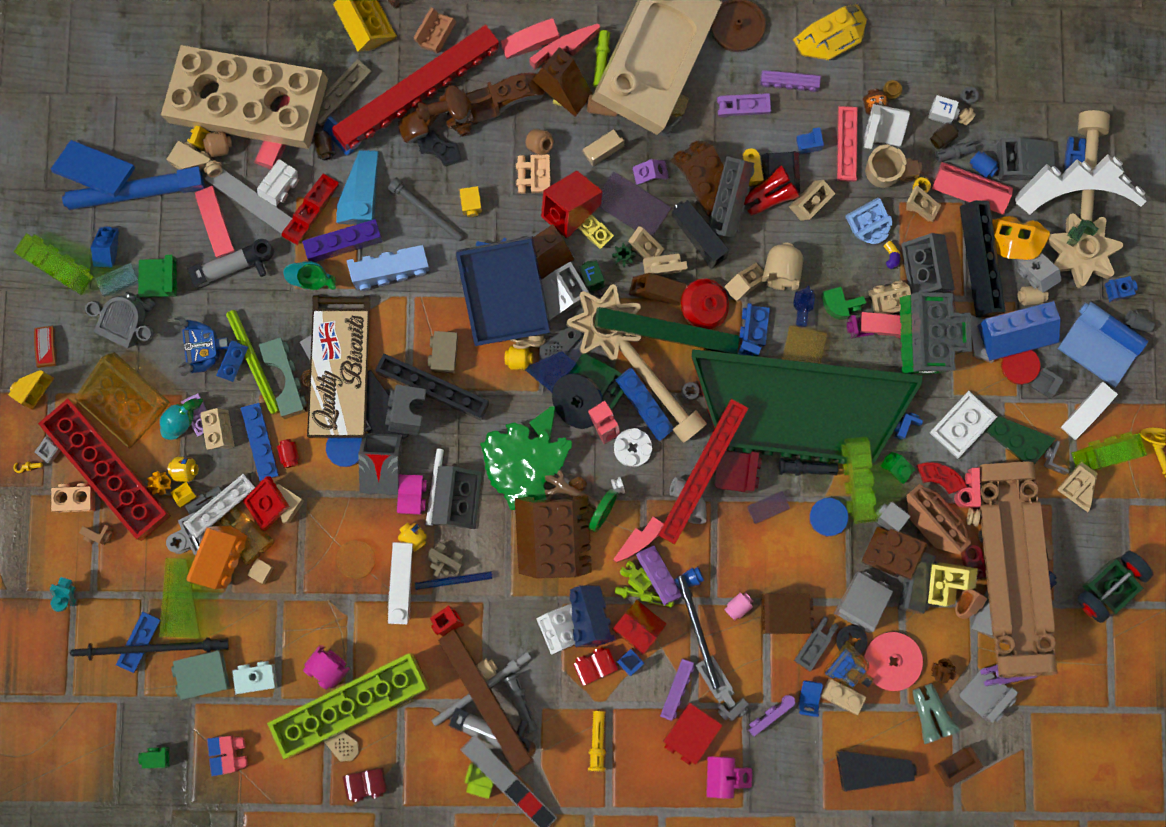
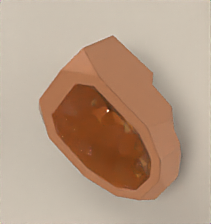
M973 589L964 590L957 600L956 615L962 619H968L970 616L975 615L979 609L983 608L987 597Z

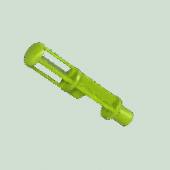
M616 587L615 594L621 595L623 598L628 596L638 597L642 602L670 608L674 605V601L669 603V605L653 602H662L660 597L654 596V594L658 595L657 593L646 591L642 595L636 589L629 587Z

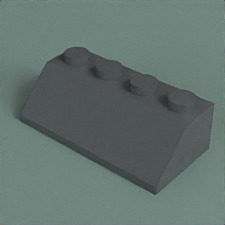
M729 156L726 157L709 222L710 228L715 233L735 237L738 232L740 216L744 212L745 197L749 193L750 178L754 174V163Z

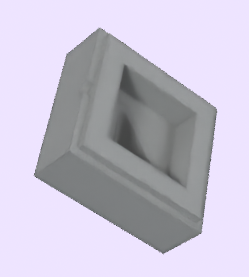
M45 437L35 453L46 463L52 464L61 450L49 437Z

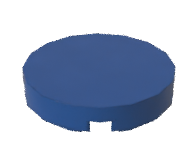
M328 438L326 442L328 458L340 467L355 465L359 462L358 453L362 438Z
M824 498L817 501L812 507L809 514L810 524L816 532L823 536H835L846 527L848 512L839 500Z

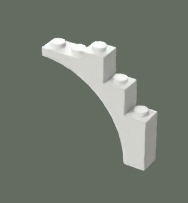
M1108 154L1093 169L1085 161L1081 163L1077 159L1063 174L1055 166L1051 168L1046 164L1015 196L1016 204L1029 214L1057 196L1078 190L1095 189L1117 193L1134 201L1139 206H1142L1147 201L1144 196V190L1139 186L1134 187L1130 183L1131 180L1125 174H1122L1124 172L1121 166L1123 163L1116 156L1112 158Z

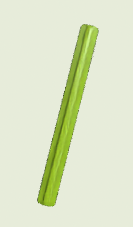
M231 310L226 313L238 342L248 347L245 358L270 413L276 414L279 412L276 398L237 312Z

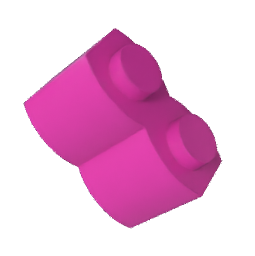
M399 474L398 514L421 515L422 511H425L426 499H423V492L427 491V480H424V476Z

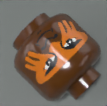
M878 88L869 90L868 94L863 97L865 113L867 115H870L873 104L889 107L887 94L879 91Z

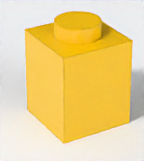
M478 186L459 189L463 215L475 217L478 216V213H482Z

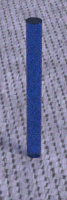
M492 571L415 582V589L420 590L493 579Z

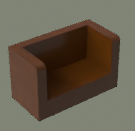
M965 746L934 767L945 785L952 787L983 768V765L972 747Z

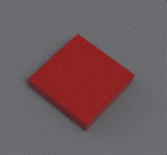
M266 476L243 500L262 531H266L290 507L271 476Z

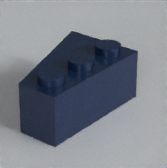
M580 585L570 589L575 647H598L615 641V635H611L608 626L611 624L610 618L605 616L604 609L606 604L600 586Z

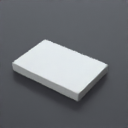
M968 391L929 433L958 459L997 416Z

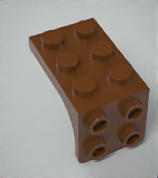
M696 140L685 151L680 150L675 153L671 162L684 174L706 215L710 216L724 165L713 145Z

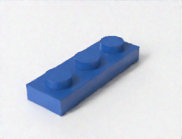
M143 611L125 646L149 645L161 619ZM144 653L121 654L116 665L135 673Z

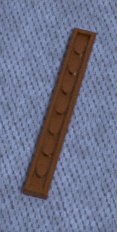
M453 629L438 641L514 771L519 772L532 763L533 759L458 632Z

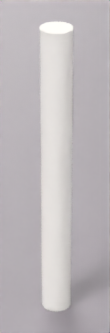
M443 449L436 450L425 524L433 526L431 522L438 466H442Z

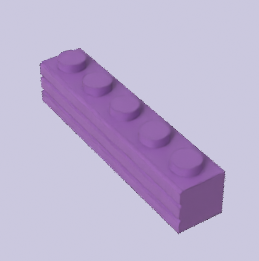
M762 70L760 85H763V87L775 86V88L785 87L786 89L795 88L800 91L809 90L816 92L820 87L821 76Z
M684 659L681 660L662 709L661 717L671 721L676 718L677 712L675 711L681 705L682 701L680 698L686 692L684 688L686 684H689V675L693 673L695 668L693 666L694 663Z

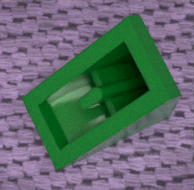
M553 406L529 422L538 437L539 432L542 430L548 433L550 437L548 443L551 441L555 407Z

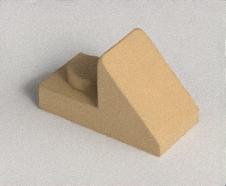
M915 186L907 201L906 210L916 211L927 221L933 222L941 205L919 186Z
M638 226L628 241L632 246V251L643 258L660 256L664 250L640 226Z

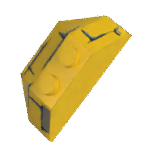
M858 4L844 6L812 23L797 35L793 41L802 56L830 60L861 43L867 19Z

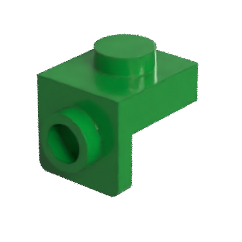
M894 452L887 455L881 464L883 469L889 471L902 484H905L916 470L902 455Z

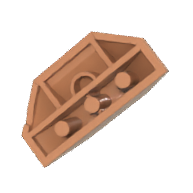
M919 484L907 494L909 519L935 548L960 554L971 544L964 522L937 492Z

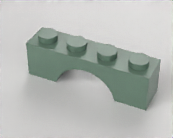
M280 337L259 344L264 363L267 366L281 369L285 375L284 390L276 398L281 417L287 419L305 413L307 402L305 396H301L299 391L302 386L299 378H295L293 371L296 370L293 359H289L288 353H290V348L287 341L284 342Z

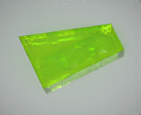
M1131 432L1121 434L1119 439H1116V436L1105 438L1103 443H1100V440L1089 442V447L1071 453L1075 467L1083 462L1092 470L1147 456L1140 433L1132 435Z

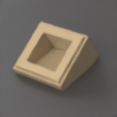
M257 558L248 576L265 584L274 567Z

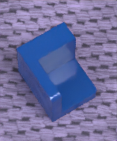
M820 127L813 128L811 133L796 137L799 154L821 151L824 146Z
M632 649L617 661L629 676L644 664Z

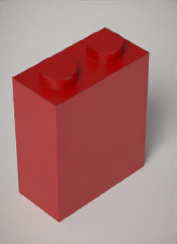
M688 703L662 741L666 744L664 748L673 754L675 751L682 755L680 759L688 765H691V763L696 765L722 725L693 704Z

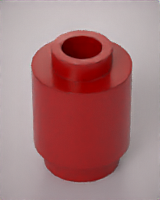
M291 439L280 441L277 450L280 462L284 468L299 465L298 460L300 458L296 442H291Z

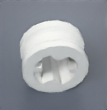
M618 477L617 480L611 479L613 489L618 494H624L625 490L621 478Z

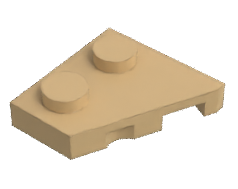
M1081 462L1058 487V491L1089 512L1098 473Z

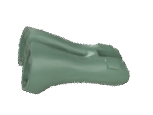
M932 683L925 685L926 694L929 697L927 701H925L920 688L913 689L914 701L921 720L924 744L941 739L932 719L930 709H932L942 737L960 732L958 726L946 712Z

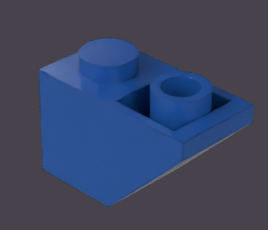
M109 226L99 228L91 245L93 267H113L117 258L119 228H111Z

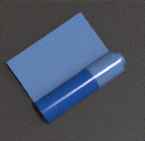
M1085 302L1078 311L1081 313L1057 349L1115 388L1134 359L1143 351L1148 340L1093 302L1088 304Z

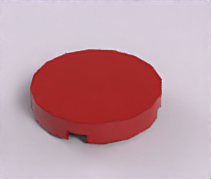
M1032 350L1004 357L1001 363L1003 375L1011 383L1018 385L1028 384L1034 380L1039 374L1041 366L1039 357Z

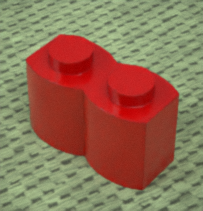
M600 647L594 650V655L588 658L586 655L575 659L576 663L573 664V667L582 687L618 670L609 648L604 649V647Z

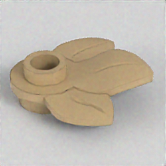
M544 334L512 339L511 341L516 342V344H513L514 348L524 349L530 346L540 347L546 342Z

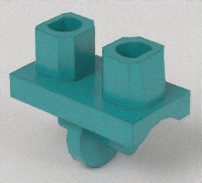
M60 577L57 585H51L50 591L53 598L50 604L54 611L62 612L67 609L68 604L74 607L76 600L73 595L76 589L72 586V580Z

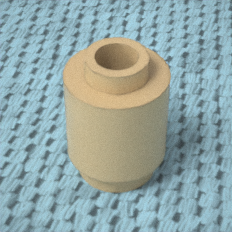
M1032 286L1022 287L1018 292V300L1023 306L1043 304V302L1048 300V291L1042 293L1038 288L1035 289Z
M485 658L476 664L486 681L497 675L496 670L498 667L492 659L489 661Z

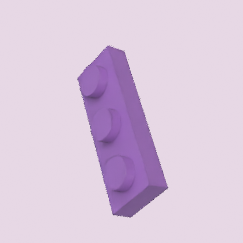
M655 546L638 552L636 556L662 603L667 605L680 599V590Z

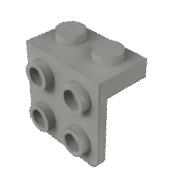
M979 671L961 691L959 696L987 722H997L1004 715L1002 711L1007 706H1012L1017 698L1015 696L1018 692L1004 684L985 687L984 682L986 680L997 678L992 673L981 675Z

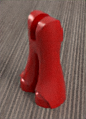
M782 165L765 182L750 191L745 197L744 205L753 202L756 198L760 202L747 210L750 216L763 212L779 203L800 197L792 182L779 191L766 196L770 191L790 181Z

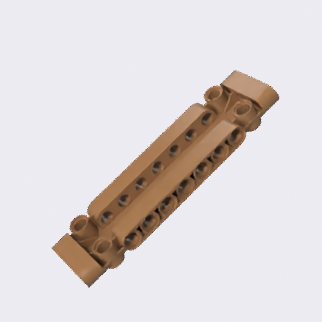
M1012 462L980 465L977 467L980 469V517L998 676L1010 678L1057 674L1055 639L1053 637L1054 617L1041 503L1038 501V486L1036 485L1034 463ZM1030 489L1033 494L1027 495L1023 490ZM991 491L994 496L987 497L984 492ZM1040 641H1048L1050 648H1043L1040 645ZM1005 642L1009 645L1010 649L1002 650L999 644Z

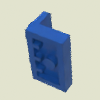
M748 303L746 308H743L742 319H745L744 327L741 326L739 338H743L742 342L750 340L756 342L758 346L766 345L770 308L752 306L751 303Z

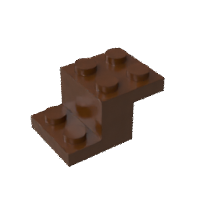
M876 527L861 562L897 578L900 575L912 580L928 544L891 528L887 531Z

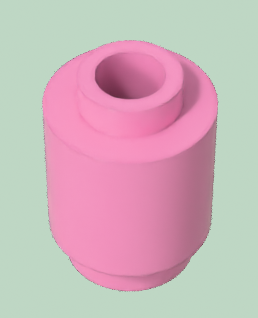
M740 592L727 604L724 610L735 621L753 608L751 605L753 600L747 593L742 595Z

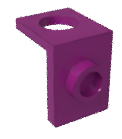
M851 315L848 322H846L847 332L851 334V339L874 335V333H863L858 330L857 326L861 322V318H856L855 315Z

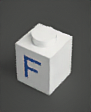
M937 95L933 101L929 119L951 124L953 119L956 120L960 109L957 106L959 102Z

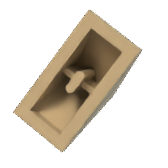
M277 484L276 486L290 506L281 515L282 523L289 524L304 500Z

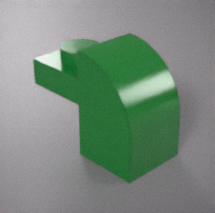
M842 287L823 291L821 294L827 313L839 320L848 319L850 316L849 311L851 313L859 312L866 304L864 296L846 301Z

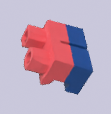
M225 736L207 739L209 756L227 754V756L209 758L211 776L239 771L238 769L248 766L247 756L237 757L236 749L246 748L244 737Z

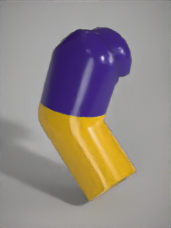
M890 240L884 245V248L890 254L886 265L889 269H894L900 264L901 254Z

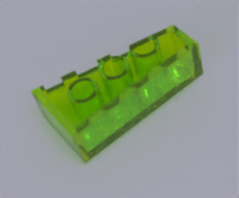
M868 437L844 439L845 445H841L842 456L846 457L843 471L844 476H848V482L845 483V492L849 494L850 501H846L847 513H851L854 524L878 522V516L874 510L876 497L874 490H872L874 478L871 471L870 441Z

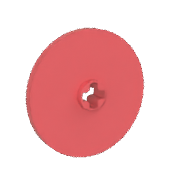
M888 632L877 636L870 642L864 655V667L868 677L876 686L888 691H900L913 685L919 678L923 667V657L920 648L910 637L898 632ZM890 657L898 659L896 661L897 666L889 665Z

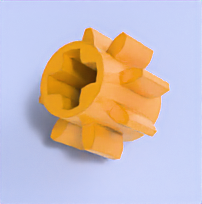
M157 471L152 473V477L147 478V488L152 491V495L159 494L161 496L166 494V490L171 489V479L166 475V472L159 473Z

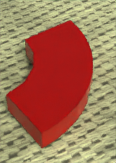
M934 462L916 465L923 483H937L945 488L948 495L967 488L963 478L955 470L945 465Z

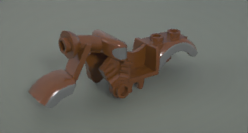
M535 73L513 75L494 85H491V82H487V87L466 94L464 89L460 90L453 85L448 86L445 94L439 97L440 102L428 105L418 102L419 108H416V111L409 113L398 121L399 130L404 142H415L428 134V126L433 124L440 113L449 112L452 118L446 121L448 128L454 129L461 137H465L471 134V123L478 124V122L499 117L501 112H504L516 103L540 99L544 95V90L532 80L536 75Z

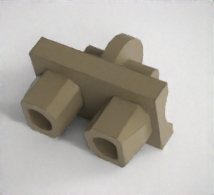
M441 543L434 549L431 548L427 560L432 562L430 567L436 570L434 576L438 578L441 573L448 576L449 572L458 576L462 566L463 555L454 552L451 558L445 556L448 548Z

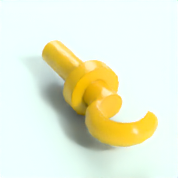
M28 461L25 464H23L21 470L18 471V463H15L14 471L16 473H22L25 469L26 471H31L32 468H40L43 466V464H31V462Z

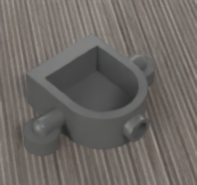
M126 292L125 295L112 298L103 307L98 301L88 302L85 306V312L90 317L100 315L94 333L119 345L130 348L135 346L137 339L147 341L153 337L154 331L152 327L143 325L145 309L134 293Z

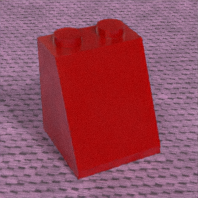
M575 171L543 190L541 217L550 225L553 224L559 233L568 238L601 205L603 191L589 181L586 176Z
M636 600L615 625L613 631L640 653L644 654L667 623Z

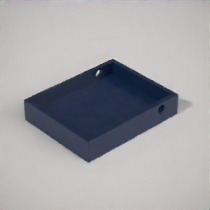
M533 236L459 249L455 252L475 346L550 333L551 325Z

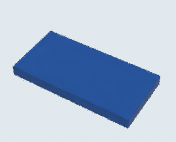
M70 140L51 167V170L55 174L116 198L135 170V167L131 163Z

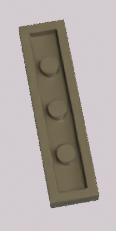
M358 59L324 94L316 122L319 126L322 127L327 118L331 117L372 74L371 70Z

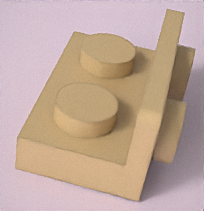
M679 254L643 259L645 274L652 273L660 276L681 273L688 269L687 262H681Z
M895 281L889 286L879 285L873 287V290L868 292L872 298L874 313L890 314L900 311L899 297L910 295V286L903 281Z
M216 408L201 412L206 449H229L235 447L229 411Z

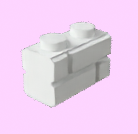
M278 160L258 186V195L274 206H277L279 202L283 203L288 196V190L294 188L299 181L298 171L283 161Z

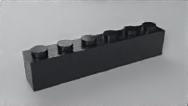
M975 200L959 206L975 315L976 317H992L1006 312L990 204L989 201Z
M384 353L375 370L378 375L403 386L426 389L427 397L482 421L489 406L488 400Z

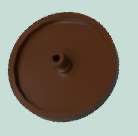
M727 0L721 4L711 25L712 35L715 41L728 51H748L754 48L763 37L765 31L764 15L761 9L752 1Z

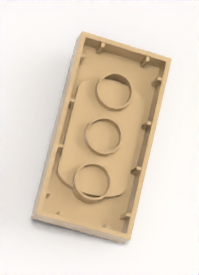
M638 0L591 99L658 135L668 122L722 2L719 0Z

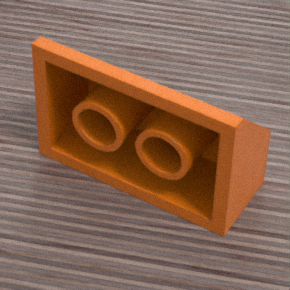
M231 525L207 527L186 580L213 589L227 588L231 582L233 571L238 565L240 554L245 548L248 536Z

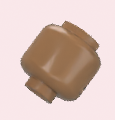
M533 129L526 137V147L533 153L545 155L553 147V137L545 130Z
M223 131L208 133L206 139H203L206 153H209L211 157L227 155L229 148L232 147L230 136L226 137Z

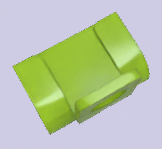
M471 762L465 779V783L468 784L466 792L489 799L494 783Z

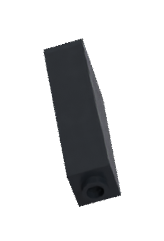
M687 200L684 203L681 201L673 207L672 217L710 269L726 260L729 249L691 203Z
M836 751L842 791L915 781L914 776H917L916 765L912 764L911 760Z

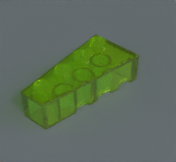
M26 233L13 252L79 295H82L94 277L89 273L90 269L83 264L77 265L74 263L75 259L67 254L64 256L59 254V249L49 244L47 246L43 244L44 240L35 234L30 236Z
M166 558L159 637L201 639L192 584L186 580L189 574L188 561L186 559Z

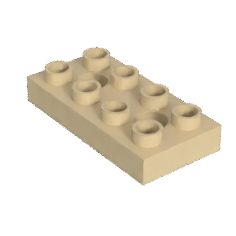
M181 45L161 116L171 124L192 128L196 125L209 131H223L225 134L309 149L328 78L323 70ZM213 82L219 84L216 93L210 94L206 99L200 97L204 86ZM281 95L290 97L288 106H283L278 112L271 111V104L275 98Z

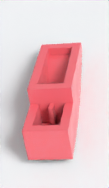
M551 18L501 41V45L506 59L541 49L542 45L559 39V33L554 19Z
M605 401L588 411L603 444H606L620 434L619 426Z
M652 517L643 532L635 528L613 561L618 563L628 559L647 547L658 536L663 523Z

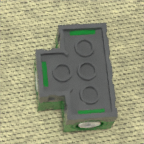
M918 292L899 297L901 305L902 373L939 374L956 371L955 355L972 352L971 313H954L952 305L953 293Z

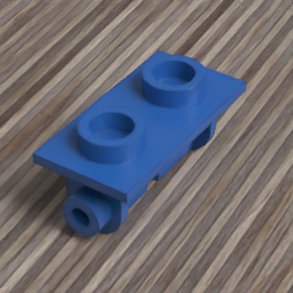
M231 341L216 376L233 382L248 347L237 341Z

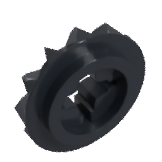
M846 626L836 636V645L842 653L846 648L853 655L852 657L862 654L867 647V636L857 626ZM849 633L852 638L860 639L854 643L853 647H851V644H844L846 640H849Z

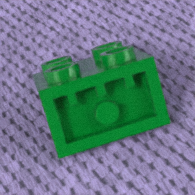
M165 255V259L139 260V297H177V259L173 255Z

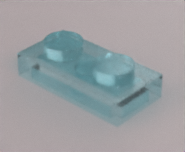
M131 263L95 278L104 297L138 282V277Z

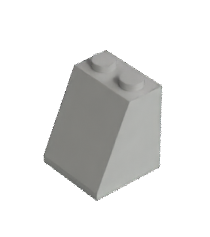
M862 571V573L857 572L853 577L834 614L869 633L875 630L893 591L889 589L890 586L882 581L877 583L872 580V575Z

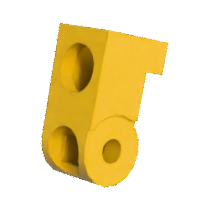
M749 148L742 157V160L754 163V174L750 178L749 187L759 186L763 183L760 155L756 149Z

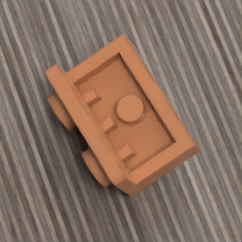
M430 8L417 30L414 40L421 48L439 54L456 21L453 18L439 14L434 8Z

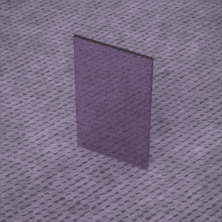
M615 172L612 173L602 188V202L599 208L634 230L638 226L644 228L652 237L671 209L670 206Z

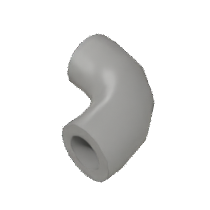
M675 477L670 486V495L678 498L686 481ZM702 496L688 520L690 523L704 524L706 522V503Z

